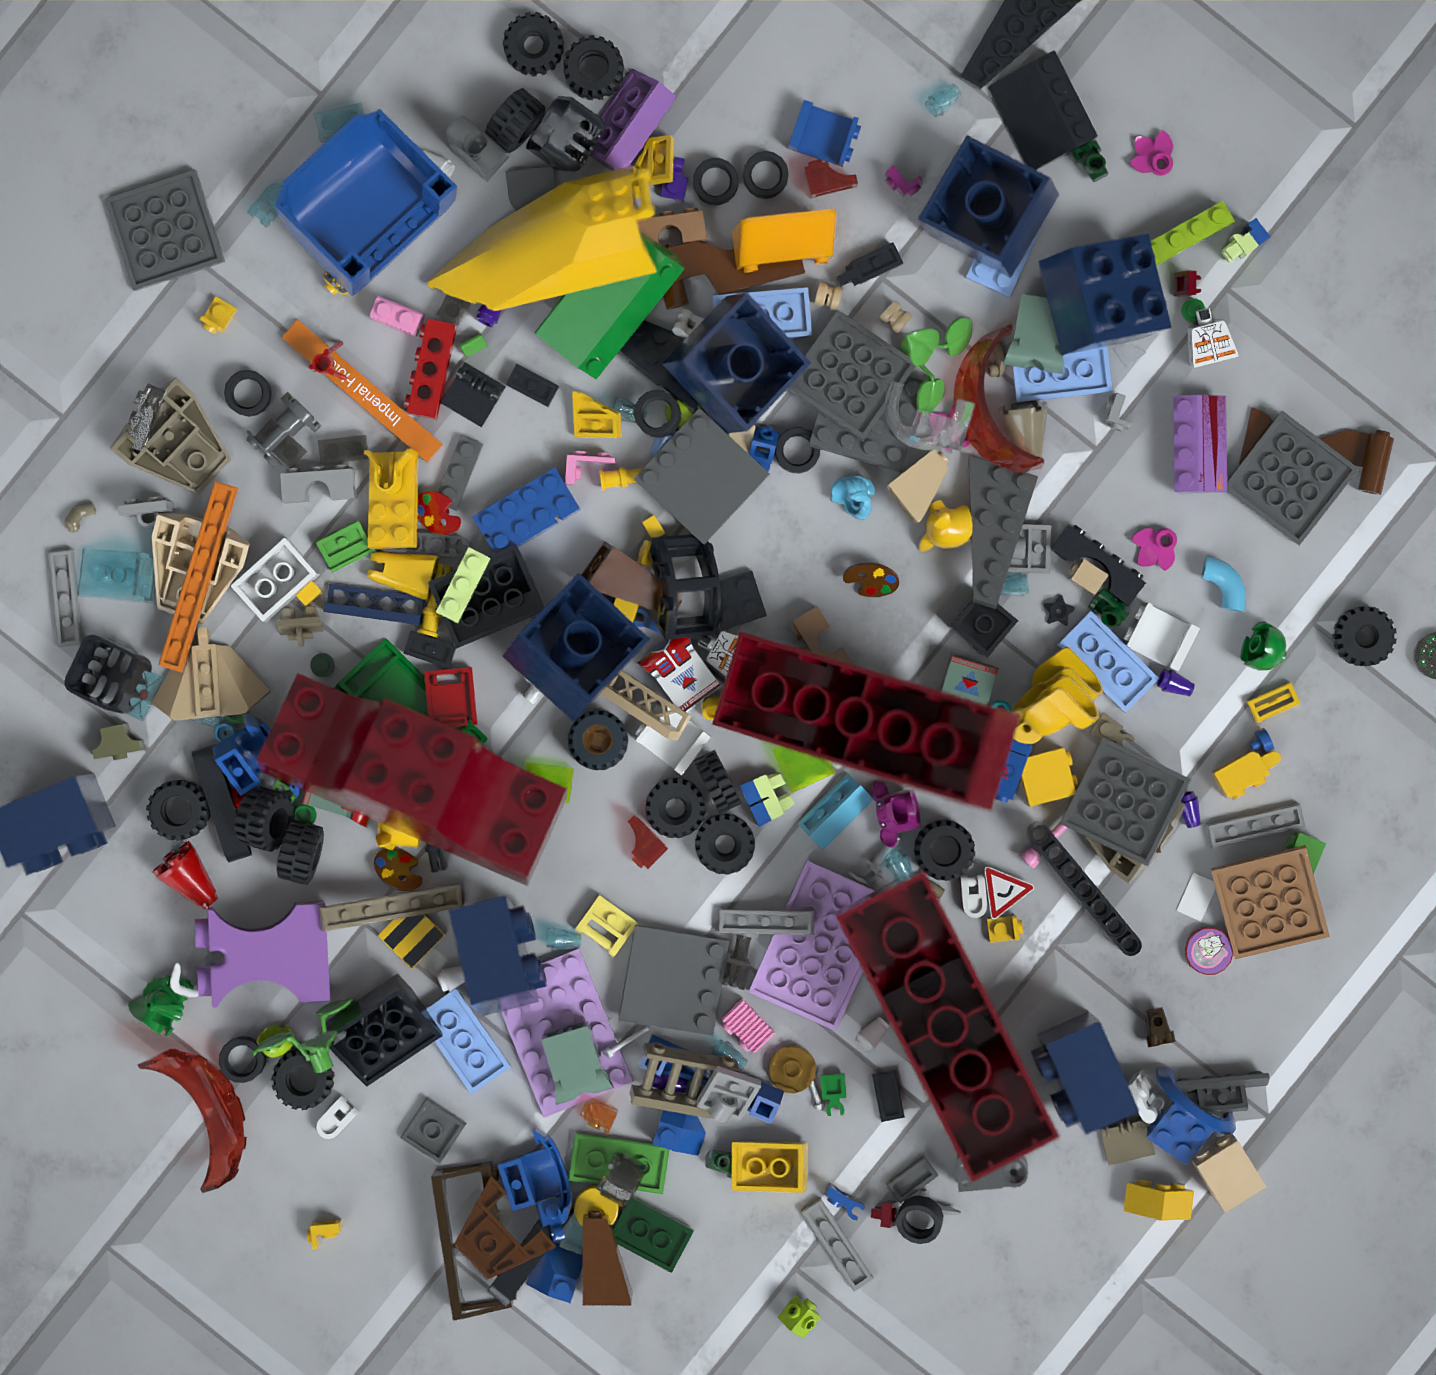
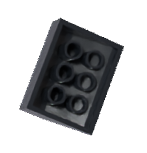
M1055 50L1033 60L988 87L1026 165L1035 170L1072 153L1075 149L1087 145L1098 137Z
M517 544L488 556L491 559L458 623L442 615L456 649L537 615L545 608ZM457 570L428 582L438 607Z
M398 973L325 1022L326 1032L336 1030L338 1033L331 1041L329 1049L366 1087L443 1036V1033L416 993Z

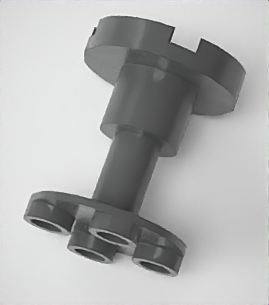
M288 391L281 399L289 408L276 419L278 425L262 441L256 438L250 431L246 432L249 435L246 440L256 450L260 447L265 452L264 458L273 467L277 464L280 467L282 466V463L274 456L272 451L288 435L293 438L305 425L314 433L322 426L317 421L312 423L315 420L314 417L295 398L291 401L292 395Z

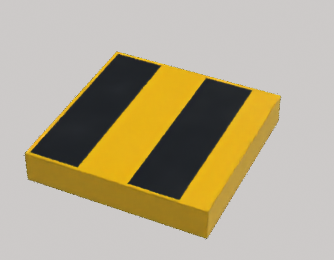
M426 914L392 920L378 937L413 969L446 934Z

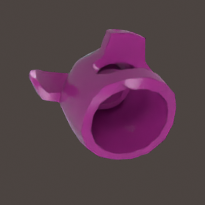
M880 781L873 782L872 794L873 799L877 802L876 817L882 828L880 839L885 846L893 848L898 841L896 833L921 827L917 797L912 789L889 793L884 783Z

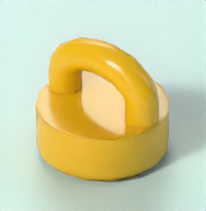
M712 696L703 700L701 709L704 718L708 720L714 719L720 697Z

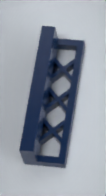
M329 584L327 603L325 602L323 612L421 625L425 600L408 594ZM334 589L344 591L350 599L342 605L333 604ZM348 591L357 593L352 597ZM362 593L368 594L373 601L366 608L360 607L354 600ZM372 595H379L381 597L375 600ZM384 597H391L397 606L390 611H384L378 602ZM396 598H401L405 600L399 603ZM408 600L419 601L417 615L407 614L402 605ZM352 601L355 606H348L347 604ZM376 605L379 610L370 608ZM398 608H400V610H401L403 613L394 612V611L397 610Z

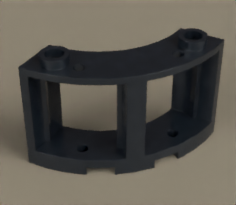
M693 534L653 537L647 557L653 567L656 581H661L662 596L658 597L656 626L664 639L717 634L718 626L722 622L720 612L721 589L712 543L708 541L704 545ZM696 556L702 577L676 579L671 558ZM704 591L703 615L677 618L678 593Z

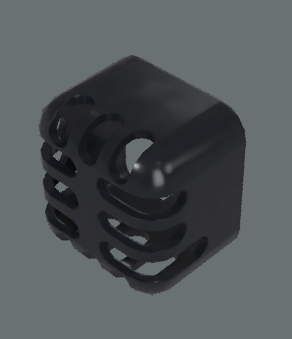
M558 96L551 103L529 138L526 149L557 170L576 172L583 167L605 130L604 121L600 116L573 97ZM575 132H578V133H580L583 137L580 138V137L576 136L574 133H575ZM566 145H571V146H573V147L576 148V149H575V150H572V149H570L569 147H567Z
M88 635L81 642L66 674L64 684L70 693L104 710L127 714L135 708L131 705L130 700L132 697L140 698L141 694L137 692L136 687L138 684L146 685L147 680L142 677L144 671L151 672L152 664L147 657L139 655L137 652L113 640L97 635ZM98 647L107 650L108 656L104 659L95 656V650ZM113 648H115L120 653L115 665L109 667L108 660ZM125 654H127L132 659L126 672L121 673L120 666ZM92 660L101 663L102 669L98 672L89 669V663ZM86 673L91 674L96 678V681L90 685L82 681L83 676ZM105 676L107 681L101 694L98 697L91 696L99 679ZM117 682L119 687L113 700L110 703L103 702L102 700L106 697L112 683Z

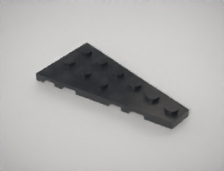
M1004 0L962 72L960 79L981 90L1082 0Z

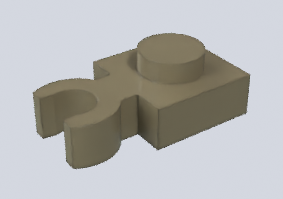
M1104 713L1101 714L1089 732L1101 741L1104 737L1112 742L1115 741L1116 744L1123 746L1122 741L1125 738L1131 741L1135 740L1130 734L1120 733L1123 726Z

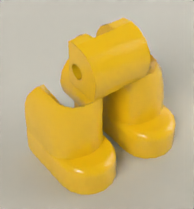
M1063 647L1036 668L1031 681L1033 687L1022 696L1012 709V713L1020 715L1014 739L1020 743L1033 744L1043 736L1053 734L1070 723L1079 729H1085L1099 719V711L1094 700L1103 694V687L1099 678L1070 647Z

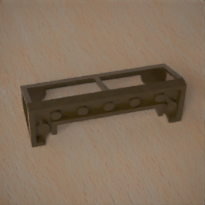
M492 1161L435 1169L431 1176L453 1321L511 1308L514 1303L513 1300H517V1294H515L507 1306L499 1300L465 1305V1298L463 1297L462 1289H460L454 1250L457 1248L453 1244L446 1198V1179L481 1172L484 1188L491 1177L499 1181L497 1167H493ZM496 1202L489 1211L500 1222Z

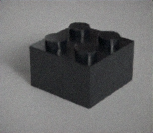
M972 599L949 628L981 655L988 658L1019 620L1000 604L994 609L974 603Z

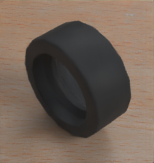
M769 151L758 152L751 156L746 162L743 172L744 184L748 191L757 198L763 199L774 198L782 193L787 185L789 176L787 164L783 158ZM769 161L778 167L780 179L774 187L762 189L753 182L752 170L759 162Z
M710 158L703 161L696 168L693 175V188L696 195L703 202L709 205H722L729 202L735 196L738 189V175L729 161L722 158ZM711 168L723 169L730 178L728 190L719 196L708 194L702 187L703 174Z
M243 370L233 374L226 382L224 396L230 409L239 415L251 417L259 415L266 410L270 404L272 392L266 378L255 371ZM246 379L256 381L262 390V397L259 403L248 408L239 405L234 397L236 385Z
M652 390L644 393L636 402L634 418L636 424L645 434L651 437L662 438L670 435L677 429L681 421V410L671 394L663 390ZM655 400L666 402L672 412L669 422L659 428L651 427L644 419L646 406Z
M802 427L787 429L779 436L775 456L778 464L784 470L790 473L801 474L815 466L820 457V449L811 447V456L803 464L790 463L783 453L786 441L798 436L807 439L810 443L812 431Z
M240 1036L233 1038L223 1046L219 1054L218 1063L221 1072L227 1079L235 1083H246L262 1073L266 1064V1055L262 1051L257 1052L256 1065L248 1073L241 1074L233 1071L228 1062L231 1050L242 1045L254 1051L258 1046L255 1039Z
M920 1195L912 1196L906 1199L900 1206L896 1226L898 1232L906 1240L916 1244H925L935 1240L939 1235L944 1215L941 1207L931 1198ZM914 1210L924 1211L933 1219V1226L923 1230L915 1228L906 1220V1215Z

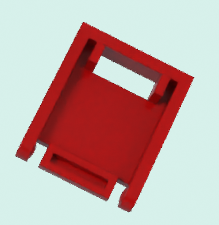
M472 667L425 671L428 717L433 720L438 719V722L450 727L468 726L467 717L472 716V724L477 725ZM461 674V683L437 685V676Z

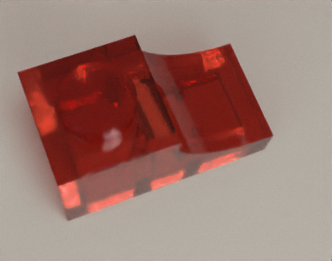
M822 159L808 162V166L804 167L810 198L858 186L856 174H840L829 166L828 161L822 162Z
M634 814L628 820L636 839L635 848L631 851L634 856L631 859L641 869L644 866L649 869L668 850V847Z

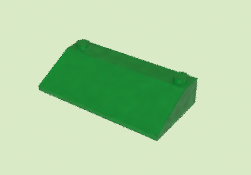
M640 232L641 239L656 266L655 273L564 294L535 331L538 337L559 354L596 380L685 269L677 255Z
M386 638L344 676L334 688L346 694L370 701L382 702L384 699H387L428 717L425 676ZM468 718V726L452 727L475 737L481 745L488 740Z

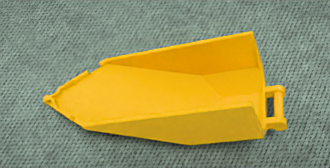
M635 165L564 182L487 228L427 281V285L430 289L437 288L442 290L446 295L473 304L478 302L486 305L488 309L498 311L655 273L656 266L641 239L637 222L654 215V206L651 204L649 190L650 171L648 169L637 170ZM640 198L641 205L636 209L635 199Z

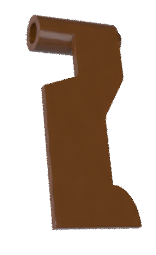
M697 241L670 248L669 244L662 245L677 255L685 268L663 295L666 310L680 308L689 304L683 281L687 278L705 274L717 293L722 295L805 274L802 260L759 264L758 271L744 273L743 269L737 270L734 249L724 250Z
M1251 408L1239 464H1241L1273 422L1266 413L1256 408ZM1346 430L1321 438L1323 442L1352 464L1363 467L1358 491L1375 495L1382 494L1394 438L1390 437V432L1376 430V433L1367 434Z

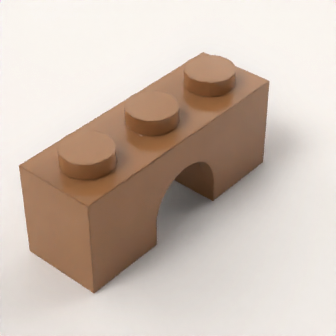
M697 208L684 209L681 214H674V211L659 213L660 217L637 221L639 231L659 243L658 239L661 232L668 228L679 231L683 244L694 241L707 242L703 210L698 211Z
M818 606L792 621L795 625L791 627L793 633L798 640L803 638L807 645L804 648L805 651L854 665L843 647L835 652H826L820 648L818 637L823 630L830 626Z

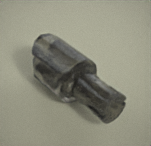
M737 934L733 955L727 957L722 985L745 990L751 964L749 959H747L752 937Z

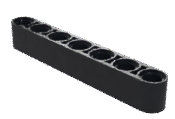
M1041 822L1030 824L1026 833L1035 848L1115 945L1127 956L1137 955L1141 951L1142 943L1134 931L1050 829ZM1044 829L1045 834L1043 838L1035 840L1033 838L1035 830ZM1053 847H1059V855L1055 858H1050L1048 855L1049 850ZM1073 865L1074 873L1070 876H1064L1063 871L1065 867ZM1085 883L1089 884V891L1086 894H1079V887ZM1098 902H1104V909L1098 913L1094 912V905ZM1119 920V927L1114 931L1109 930L1110 922ZM1129 938H1133L1134 945L1129 949H1125L1124 942Z

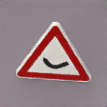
M985 867L984 869L992 919L998 918L1034 889V886L1028 882L990 867Z

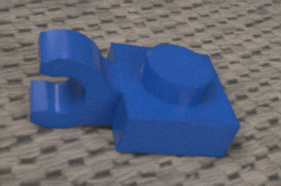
M638 609L637 612L642 613L645 619L643 622L633 621V623L637 627H645L661 633L656 626V621L650 619L648 612L644 609Z
M831 1183L825 1190L828 1202L838 1208L840 1205L847 1208L848 1216L852 1220L857 1221L858 1216L852 1213V1209L859 1207L864 1210L865 1206L862 1202L852 1199Z
M560 1197L536 1203L541 1226H549L553 1242L565 1238L558 1209L561 1206Z

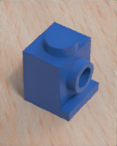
M756 426L749 455L757 461L772 464L780 432L774 431L770 426ZM756 446L770 449V452L765 453L755 449Z

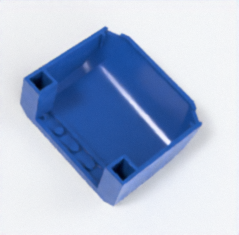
M378 109L373 113L354 116L283 181L279 197L275 203V209L286 228L296 240L353 296L367 286L450 208L456 200L457 185L381 109Z

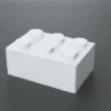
M284 538L235 581L231 587L260 620L267 623L293 600L296 594L308 583L314 581L320 574L292 542Z

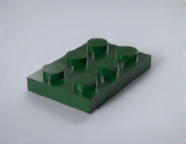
M630 1196L613 1231L619 1246L672 1273L694 1229Z

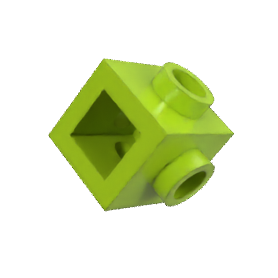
M795 1295L777 1318L790 1332L804 1339L810 1330L816 1326L821 1316L815 1310L817 1306L810 1299L805 1298L803 1300Z

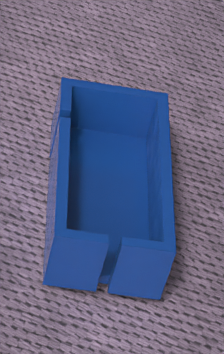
M554 467L474 515L473 519L485 537L490 536L486 540L495 554L516 544L519 548L559 524L555 519L559 516L564 521L581 511L559 472Z

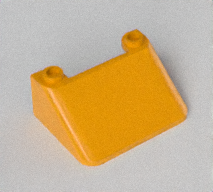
M836 209L753 217L741 220L732 231L737 270L743 269L744 273L758 271L759 264L811 258L814 260L815 265L828 263V259L833 257Z

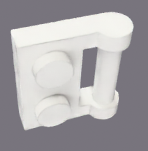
M1142 1069L1134 1073L1128 1082V1086L1143 1121L1153 1123L1157 1118L1158 1110L1165 1106L1166 1101L1162 1095H1157L1151 1077L1146 1075Z

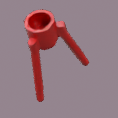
M339 341L330 348L325 349L323 354L316 355L312 360V364L309 365V369L313 372L329 373L346 381L348 379L347 376L333 369L335 362L330 356L332 352L343 345V341Z

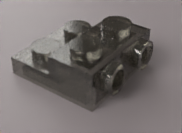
M149 383L144 391L139 390L135 399V404L138 405L137 411H132L128 424L132 425L129 434L132 435L131 438L135 439L132 448L141 452L153 432L166 390Z

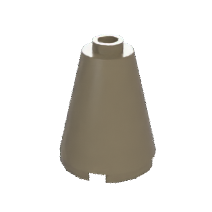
M1038 401L1012 403L1011 409L1005 410V405L999 408L1017 464L1022 465L1023 468L1037 467V463L1042 460L1048 408L1045 401H1043L1041 406L1038 405Z

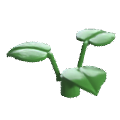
M961 317L954 320L946 331V343L939 344V333L933 328L913 331L906 334V337L903 339L900 346L901 352L910 356L912 364L919 366L929 377V380L921 384L917 395V411L920 417H924L933 411L942 401L945 392L943 380L935 379L934 375L924 364L928 362L935 348H947L948 355L952 357L961 354L971 340L973 331L971 318Z
M355 999L337 1000L321 1007L315 1014L320 1016L322 1033L315 1038L308 1039L300 1044L291 1036L292 1031L280 1032L263 1040L253 1051V1056L257 1052L276 1048L285 1042H292L305 1056L306 1061H311L316 1073L330 1069L334 1065L328 1053L330 1051L329 1045L338 1033L336 1030L326 1032L325 1020L330 1014L342 1010L349 1003H354Z

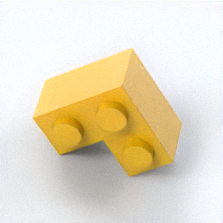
M1138 1178L1137 1182H1129L1126 1185L1123 1211L1160 1221L1191 1219L1194 1191L1185 1189V1184L1171 1183V1185L1156 1183V1185H1152L1151 1180Z

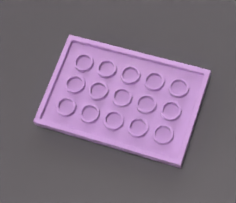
M806 860L785 910L815 911L814 935L773 934L748 992L836 1031L863 969L834 912L875 892V890Z
M580 948L542 963L547 987L536 989L539 1002L501 1011L544 1118L633 1082L621 1050L619 1049L614 1052L611 1058H607L604 1053L605 1049L618 1045V1042ZM589 1021L601 1064L610 1077L614 1088L595 1094L583 1092L575 1100L556 1105L555 1082L541 1040L542 1035Z

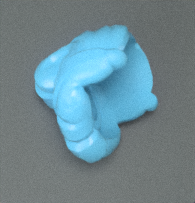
M857 475L843 476L833 483L831 488L833 496H831L830 500L837 504H844L845 512L855 519L864 520L871 512L870 496L875 493V487L865 477Z

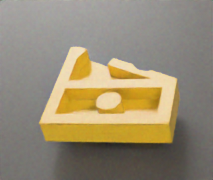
M672 135L648 138L643 153L635 163L637 170L648 169L650 171L651 180L649 185L673 182L674 138Z
M580 390L572 391L574 437H622L620 412Z

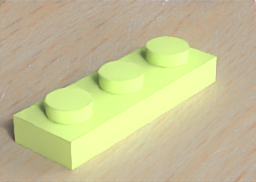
M469 547L436 612L458 623L491 558Z

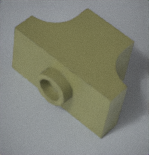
M128 724L101 728V743L96 749L92 750L94 759L113 756L114 761L128 758L127 753L145 750L143 740H137L131 736Z

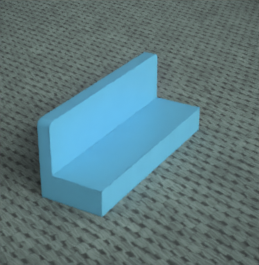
M847 773L797 824L822 849H825L873 801V798Z

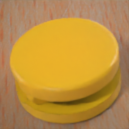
M590 1185L584 1188L578 1194L574 1205V1214L578 1223L583 1227L584 1214H588V1211L600 1210L603 1211V1214H608L611 1225H613L619 1212V1202L616 1194L610 1188L602 1185Z

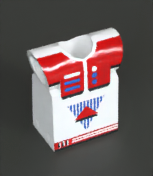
M690 637L669 639L664 649L651 651L637 661L640 666L656 678L672 702L685 712H689L721 688V685L694 650Z

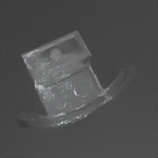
M890 381L885 398V416L890 429L900 441L910 447L921 450L937 449L950 454L952 449L962 450L974 410V403L958 399L952 418L917 409L913 425L909 427L902 424L899 416V400L904 384Z

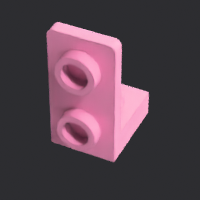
M573 451V455H567L565 484L576 486V480H581V466H577V462L616 464V459L611 458V453L598 452L597 456L594 457L587 456V452Z

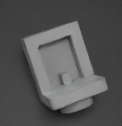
M1116 393L1113 398L1109 397L1105 410L1108 411L1105 422L1110 423L1109 427L1111 429L1123 432V429L1128 430L1132 423L1118 419L1126 395Z

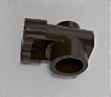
M1163 1007L1145 1010V1021L1148 1028V1035L1145 1036L1147 1046L1155 1047L1176 1042L1174 1030L1169 1028ZM1156 1017L1162 1019L1161 1024L1158 1026L1153 1023Z

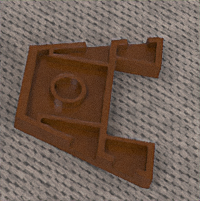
M493 1177L488 1180L454 1243L455 1247L486 1280L556 1247L542 1230L522 1247L493 1216L489 1209L507 1193Z

